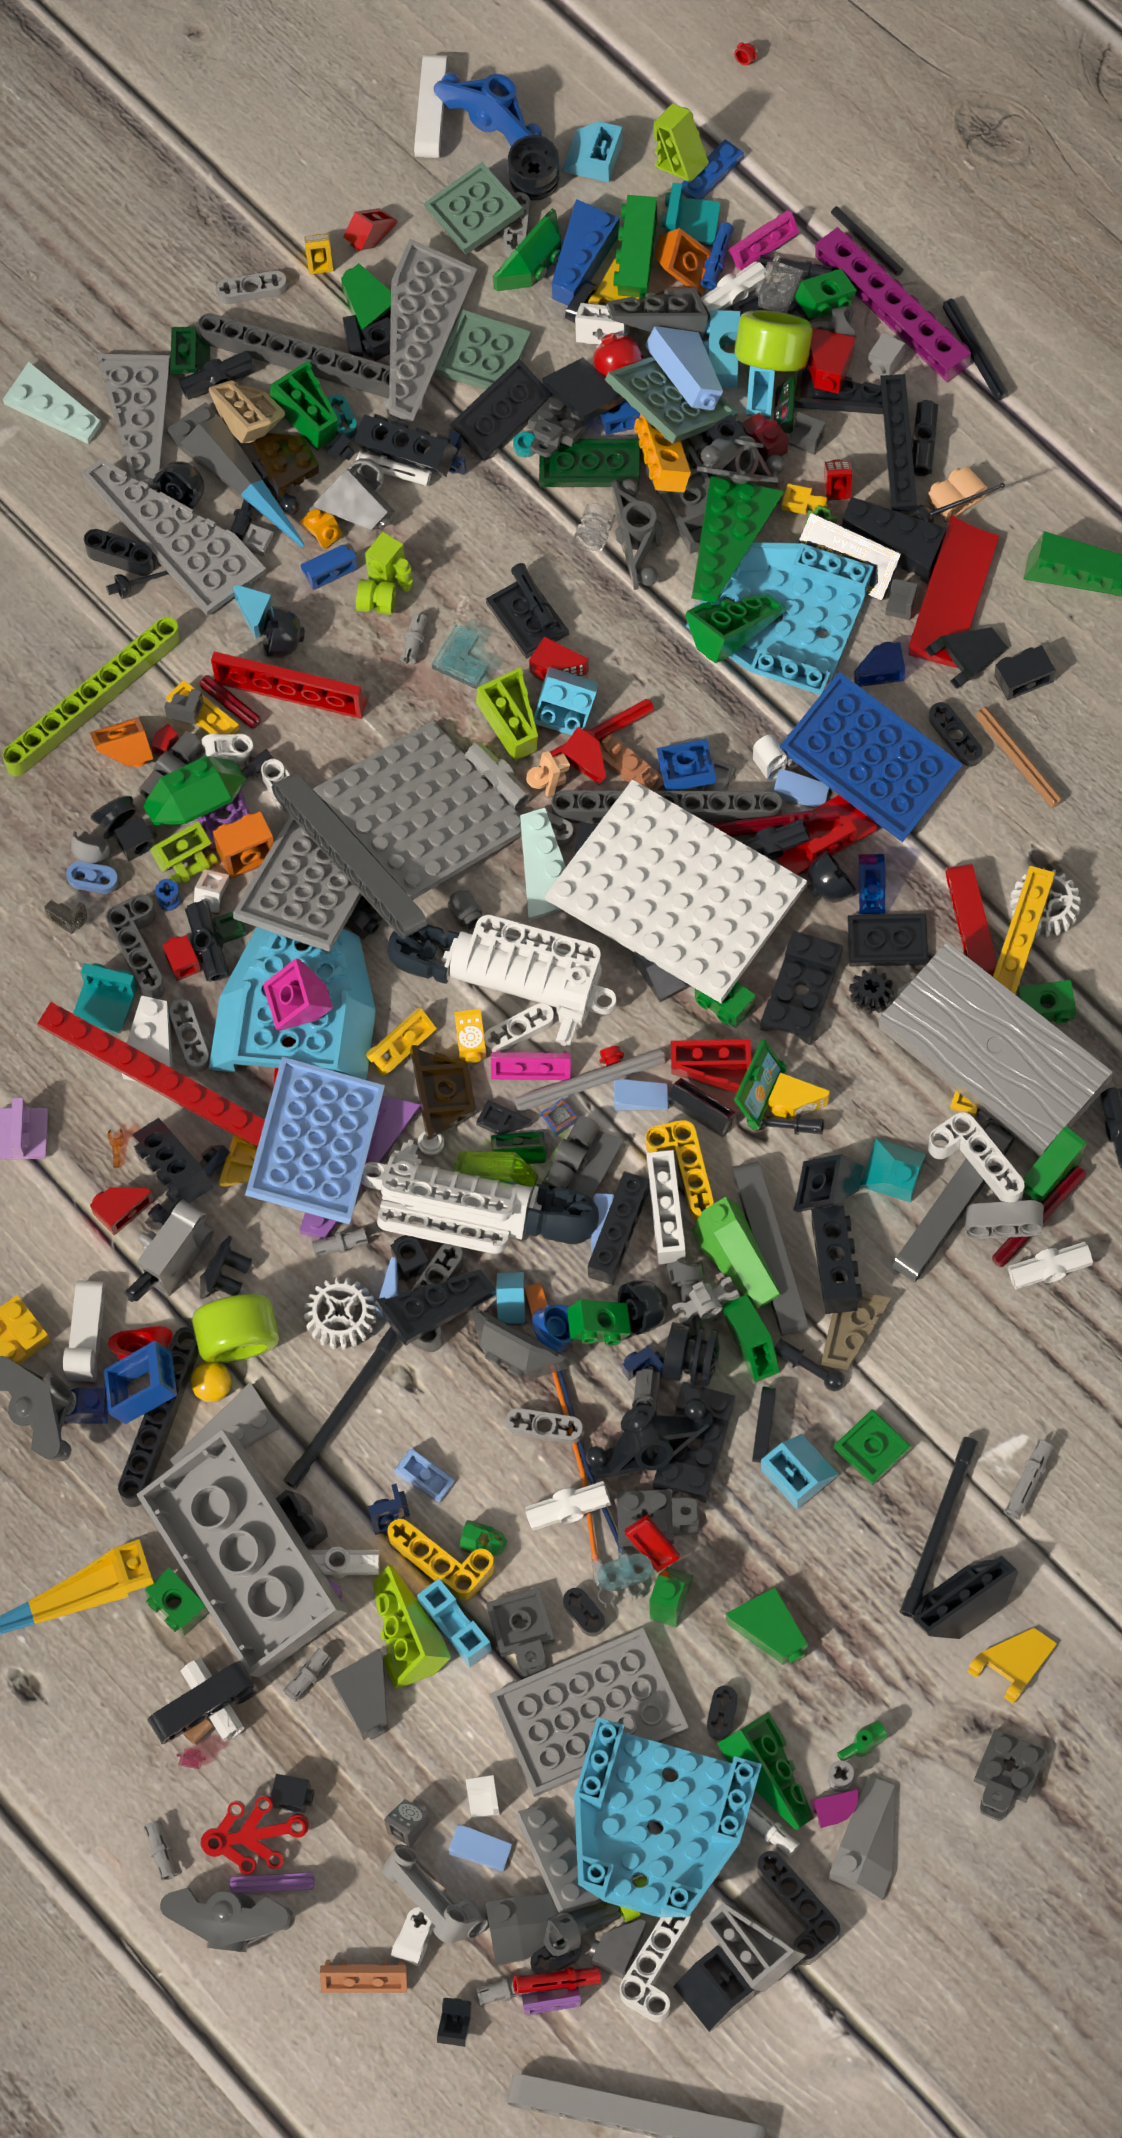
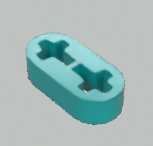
M339 394L331 395L328 397V400L338 418L337 434L342 430L351 439L358 430L355 416L344 396ZM334 404L341 407V413H338L336 408L333 407ZM345 420L350 429L346 430L342 427V421Z

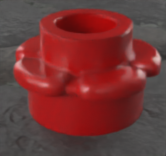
M741 42L737 45L734 56L738 63L748 65L756 61L757 53L752 44Z
M610 1046L599 1052L601 1056L599 1062L606 1064V1067L621 1062V1059L624 1057V1052H621L620 1046Z

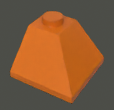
M681 228L660 235L654 257L668 273L688 288H696L699 296L703 294L704 287L701 285V280L706 269L705 261L710 257L711 251Z
M139 717L90 732L98 752L128 767H141L153 759Z

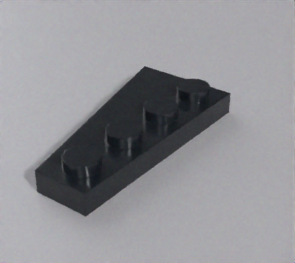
M806 365L797 373L794 408L883 415L881 387L869 382L860 384L854 382L851 377L845 376L839 394L816 389L813 385L810 370L807 369Z
M211 1145L201 1154L203 1159L199 1164L204 1168L208 1178L213 1175L230 1154V1151L224 1145H215L214 1147ZM169 1190L165 1194L167 1198L161 1205L159 1203L156 1204L148 1212L150 1217L144 1223L152 1230H160L172 1214L175 1206L182 1200L180 1197L175 1199Z
M480 1269L449 1278L448 1281L443 1283L424 1285L422 1289L412 1292L407 1290L386 1299L383 1297L376 1299L375 1305L406 1346L495 1295L496 1289Z

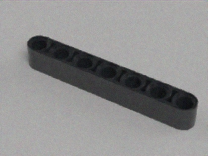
M190 1327L178 1329L169 1347V1351L172 1352L173 1366L177 1363L184 1364L183 1369L174 1371L177 1396L144 1414L120 1478L118 1491L123 1503L129 1507H136L142 1504L136 1494L151 1484L199 1354L194 1329ZM185 1339L194 1340L190 1346L184 1347L180 1345ZM162 1412L166 1414L165 1418L160 1421L153 1419L157 1413ZM155 1437L157 1441L153 1445L148 1446L144 1444L147 1438ZM140 1462L148 1463L144 1470L138 1471L134 1469L136 1464ZM130 1487L138 1488L137 1493L132 1496L126 1495L125 1492Z

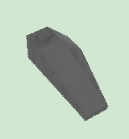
M696 288L665 289L664 294L655 295L653 292L646 293L645 298L627 297L609 301L606 304L613 321L652 332L654 326L699 332L703 341L708 315Z

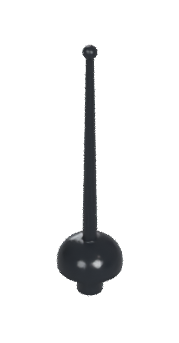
M1005 483L935 510H931L926 505H918L917 510L914 511L915 515L912 517L933 523L935 515L999 488H1004Z
M163 571L131 581L126 576L117 574L114 575L115 583L107 585L106 590L108 595L119 593L120 598L125 599L130 595L131 586L168 575L169 573Z

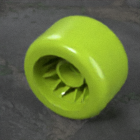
M765 310L747 311L741 315L738 322L735 356L740 362L756 368L773 371L802 370L808 363L813 330L812 325L806 319L787 313Z
M241 1294L225 1297L199 1307L193 1314L192 1322L198 1350L202 1359L208 1363H229L256 1357L272 1350L279 1342V1332L270 1299L263 1294Z

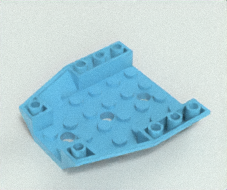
M754 542L747 555L741 561L739 568L734 572L717 603H710L718 605L725 599L738 602L742 601L743 597L768 593L787 608L780 615L782 617L780 622L769 624L744 646L729 656V658L751 673L821 695L833 680L863 606L874 566L802 543ZM819 630H827L830 636L820 638L816 633Z
M256 927L219 998L209 1070L236 1072L237 1064L279 1068L282 1057L367 1080L369 1059L366 1053L371 1049L376 1009L360 937L343 928L330 952L311 945L307 950L299 951L295 948L299 941ZM297 958L326 984L333 1008L317 1021L278 1031L273 1021L263 984ZM287 1037H292L296 1040L292 1047H284L281 1043Z
M597 1717L574 1794L578 1885L604 1902L656 1917H689L740 1844L762 1764L735 1756L732 1763L624 1733L625 1725ZM669 1769L674 1770L678 1774V1779L674 1782H667L664 1780L662 1773ZM651 1822H658L662 1825L663 1831L660 1834L654 1835L648 1831L647 1826ZM636 1875H643L647 1878L648 1884L643 1888H638L633 1885L632 1878Z

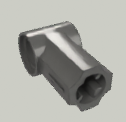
M650 1369L637 1371L632 1408L648 1405L657 1411L660 1373Z

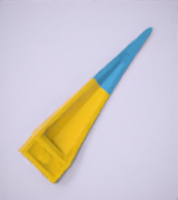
M140 1539L112 1548L59 1584L1 1615L0 1634L129 1597V1592L154 1584Z

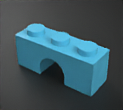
M711 310L710 320H707L705 335L710 336L709 341H704V347L721 388H737L738 359L734 353H726L722 349L726 346L735 345L740 311Z
M440 1579L417 1595L418 1602L469 1668L492 1651L488 1638L474 1621L470 1622L459 1608L455 1597Z

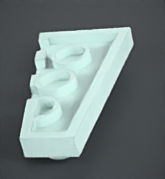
M30 362L27 363L3 398L5 405L87 444L90 443L101 427V422L96 416Z
M545 808L520 815L528 921L562 910L545 900V894L566 868Z

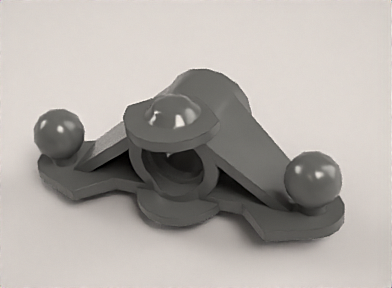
M740 436L734 440L718 438L702 450L701 459L704 464L697 466V471L731 477L733 482L738 484H746L749 481L784 483V478H779L778 476L785 468V461L783 457L776 454L767 458L765 464L756 448H763L764 444L757 443L750 436Z
M626 479L621 485L617 486L616 480H611L618 523L615 535L617 542L621 544L623 553H625L633 590L639 589L638 583L652 586L659 578L656 568L646 566L639 573L637 571L654 542L656 547L661 546L662 524L657 520L656 511L653 506L634 498L639 493L637 481ZM634 524H644V525H646V526H643V527H635V526H633V525H634ZM632 549L637 550V552H636V554H635L634 557H633V551H632Z
M0 1356V1391H8L12 1396L8 1405L10 1419L20 1426L30 1425L33 1430L31 1450L48 1460H67L71 1455L72 1449L68 1442L62 1440L61 1429L69 1404L74 1400L71 1390L60 1378L52 1373H47L42 1377L10 1358Z
M184 1888L166 1894L160 1903V1910L165 1917L207 1941V1948L247 1953L248 1944L268 1934L287 1930L295 1922V1915L292 1910L269 1897H264L256 1904L248 1895L234 1894L228 1891L217 1892L210 1897L207 1903H200L190 1888Z

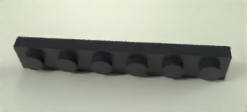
M905 374L880 375L891 510L897 512L916 511L917 501Z

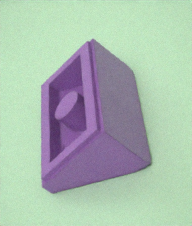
M579 1987L571 1991L563 1988L522 1994L523 2008L526 2016L581 2006Z

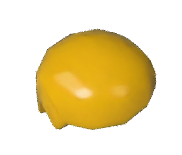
M204 1362L197 1366L191 1375L192 1391L196 1397L204 1402H218L225 1398L231 1389L230 1373L223 1364L218 1362Z

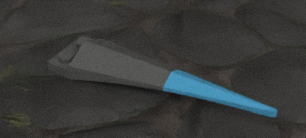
M207 402L166 428L168 436L182 452L223 481L274 523L296 544L304 548V542L252 463L222 418L213 411Z

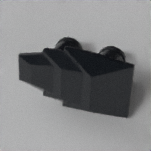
M228 1236L218 1246L215 1256L209 1261L205 1272L200 1276L201 1299L211 1293L214 1288L230 1296L238 1295L241 1290L242 1282L221 1274L220 1271L225 1264L246 1274L251 1265L252 1258L231 1250L232 1236Z

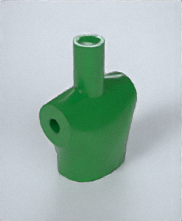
M878 1720L862 1727L855 1735L853 1743L837 1752L838 1758L841 1761H846L854 1755L858 1757L865 1756L879 1743L886 1741L888 1737L886 1729Z

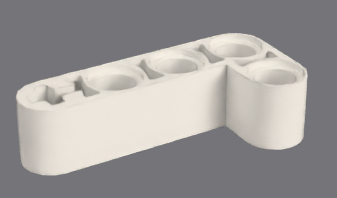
M789 734L777 741L773 735H766L759 739L753 747V760L768 781L777 778L779 769L790 771L799 766L780 748V745Z
M965 1112L958 1113L931 1132L928 1149L934 1158L945 1159L960 1149L1002 1202L1021 1201L1024 1191L1022 1177L970 1114ZM959 1125H964L968 1127L969 1130L966 1132L958 1131L956 1127ZM944 1140L947 1142V1145L940 1147L934 1142ZM980 1145L984 1147L985 1150L982 1152H976L972 1149V1147ZM998 1166L1001 1168V1171L992 1172L989 1170V1167Z
M76 1281L69 1348H65L63 1356V1370L67 1381H96L105 1302V1282Z
M690 1916L682 1917L683 1922L680 1920L676 1922L674 1933L670 1930L673 1924V1917H661L620 1984V1998L622 2002L651 2021L662 2022L669 2016L670 2000L668 1996L653 1985L690 1926ZM659 1937H666L671 1943L667 1948L661 1949L655 1945V1941ZM645 1961H651L655 1964L656 1968L651 1973H645L640 1969V1965ZM635 1985L640 1988L641 1992L635 1998L628 1997L625 1994L627 1987ZM655 2000L662 2001L665 2004V2009L660 2013H655L649 2008L650 2004Z

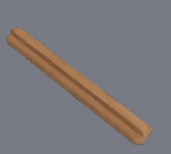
M987 707L979 710L976 713V718L1051 808L1059 805L1062 802V796Z

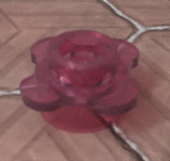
M184 1748L183 1753L179 1752L176 1754L177 1757H180L178 1765L201 1769L202 1761L206 1760V1757L200 1756L201 1751Z

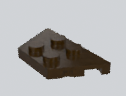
M267 433L265 436L251 442L278 496L285 494V488L293 484L297 487L304 483L306 479L319 474V464L304 436Z
M411 1045L410 1052L426 1138L431 1140L475 1114L476 1105L468 1063L456 1058H448L446 1055L438 1052L431 1054L419 1050L420 1046Z

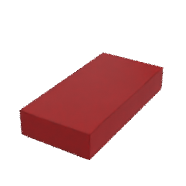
M648 1515L625 1528V1535L657 1573L680 1559V1553Z

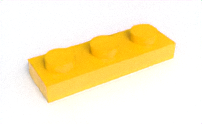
M183 680L166 696L167 702L172 701L174 694L189 697L191 688H195ZM202 695L204 704L196 723L200 729L208 735H230L240 730L238 723Z

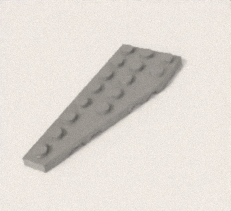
M409 239L391 281L389 414L409 423H412L477 270V268L412 239Z
M101 458L82 472V477L138 540L152 549L155 559L206 616H209L234 597V586L239 585L247 588L266 574V568L235 533L218 527L212 520L204 519L195 514L189 507L162 492L158 493L149 488L148 484L135 480L128 476L127 472Z

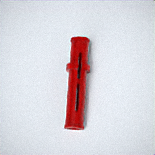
M597 1966L582 1969L566 1967L565 1971L513 1977V1988L516 1995L563 1988L571 1991L575 1990L576 1987L600 1985L601 1974Z

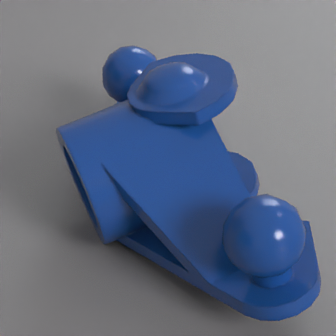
M447 73L442 77V80L434 85L435 94L449 109L462 108L469 112V118L474 126L484 132L498 130L504 134L510 146L524 136H542V129L538 124L531 123L525 126L516 97V86L510 78L502 74H492L486 79L460 82L459 77L455 73Z

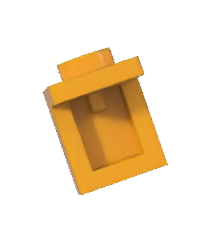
M317 508L308 512L306 517L299 521L302 528L314 535L320 546L324 549L343 535L334 516Z

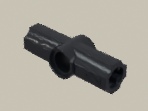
M244 351L223 361L220 359L208 361L204 364L202 370L179 379V384L185 398L190 400L208 392L209 387L230 380L234 381L255 372V366L250 354Z
M932 400L917 402L912 447L913 467L916 476L925 477L928 474H932L938 404ZM920 437H928L929 439L923 440Z
M800 819L780 828L769 827L762 829L756 833V837L741 843L770 860H775L782 857L786 850L811 840L803 819Z
M200 901L187 905L185 912L192 932L190 941L192 947L198 951L206 981L212 982L226 978L229 971L222 951L224 942L221 934L216 931L208 902ZM209 937L208 944L205 945L206 939Z
M1112 1087L1103 1091L1099 1098L1106 1118L1105 1129L1110 1143L1113 1142L1118 1164L1122 1168V1088Z

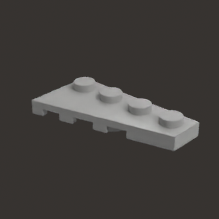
M250 1382L179 1450L170 1461L175 1466L221 1430L234 1433L243 1448L246 1449L278 1430L279 1427Z
M544 1804L518 1811L516 1819L559 1914L603 1903V1900L578 1885L577 1848Z

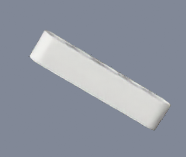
M423 55L414 146L415 157L440 158L445 104L435 94L434 85L442 80V77L448 72V56Z

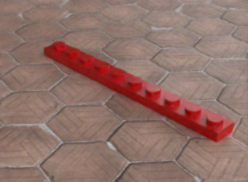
M50 1002L37 1023L38 1027L258 1148L265 1122L264 1119L55 1003Z

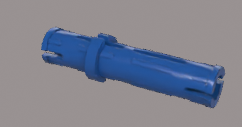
M723 222L719 225L710 257L705 261L706 269L701 285L706 289L712 290L716 287L719 274L724 269L723 261L734 232V227L730 223Z

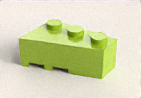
M672 103L654 122V140L658 142V146L655 149V154L658 156L655 167L691 183L709 162L706 150L699 136L700 133L693 119V113L687 107H681Z
M522 667L477 687L476 704L513 761L515 762L536 752L538 734L528 700Z

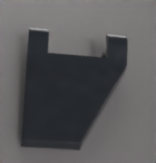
M991 627L940 636L928 645L925 651L931 657L942 648L961 671L950 680L951 684L957 689L1003 652L1007 646Z

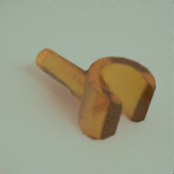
M110 1129L107 1135L113 1151V1168H119L120 1147L124 1145L125 1139L122 1129H120V1136L118 1138H112Z

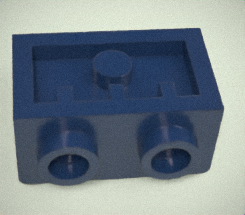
M397 1483L391 1485L394 1496L393 1500L380 1499L375 1501L373 1505L368 1506L375 1535L387 1532L388 1526L392 1521L397 1519L405 1520V1517L410 1516L404 1490L398 1491Z

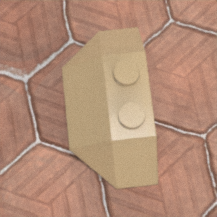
M232 380L209 387V392L219 416L230 432L241 443H251L257 438L265 436L285 416L284 410L263 390L251 386L238 385V382Z

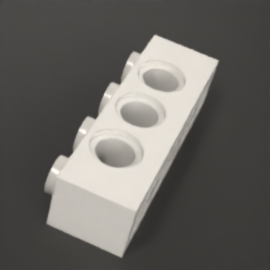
M673 1150L646 1153L658 1264H667L675 1261L685 1262V1243Z

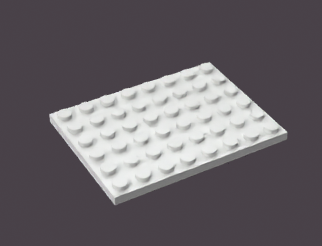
M631 780L545 894V900L631 951L639 953L648 961L656 963L660 968L719 1003H722L806 888L807 880L638 782Z

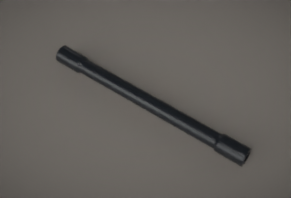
M392 1327L387 1330L372 1356L302 1456L294 1463L283 1479L291 1488H298L309 1472L311 1465L385 1359L400 1342L401 1339Z
M963 1437L954 1468L913 1580L899 1611L900 1614L906 1617H914L922 1600L923 1590L966 1472L972 1463L978 1446V1441L973 1438Z

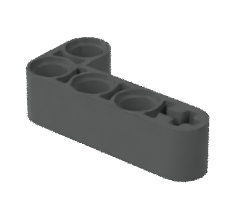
M140 894L111 907L106 913V919L110 933L131 974L134 976L142 995L160 999L165 991L162 976L138 931L152 924L156 914L152 899L147 895ZM141 908H148L144 913L137 912ZM117 919H124V922L120 924L114 923ZM128 940H135V943L131 945L124 944ZM139 961H146V964L143 966L135 965ZM148 977H150L154 986H150V984L147 983Z
M443 1244L410 1292L422 1289L424 1285L431 1284L430 1279L432 1277H442L443 1280L440 1283L448 1281L449 1278L458 1276L464 1265L461 1247ZM438 1327L429 1332L437 1335L435 1339L428 1341L422 1336L411 1344L426 1352L437 1351L443 1343L441 1328Z

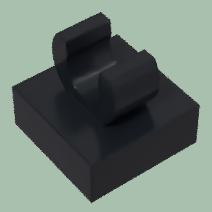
M342 430L325 448L326 452L334 459L341 454L347 460H350L355 454L354 450L347 445L351 441L350 437Z

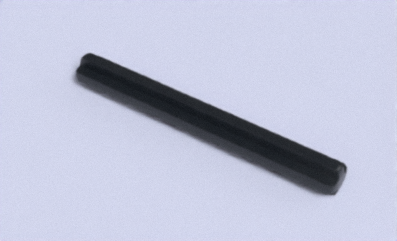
M953 298L944 301L943 310L962 342L968 346L971 358L996 400L1006 398L1008 396L1007 388L958 304Z

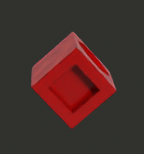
M187 935L173 937L162 945L165 957L176 981L201 972L198 959Z

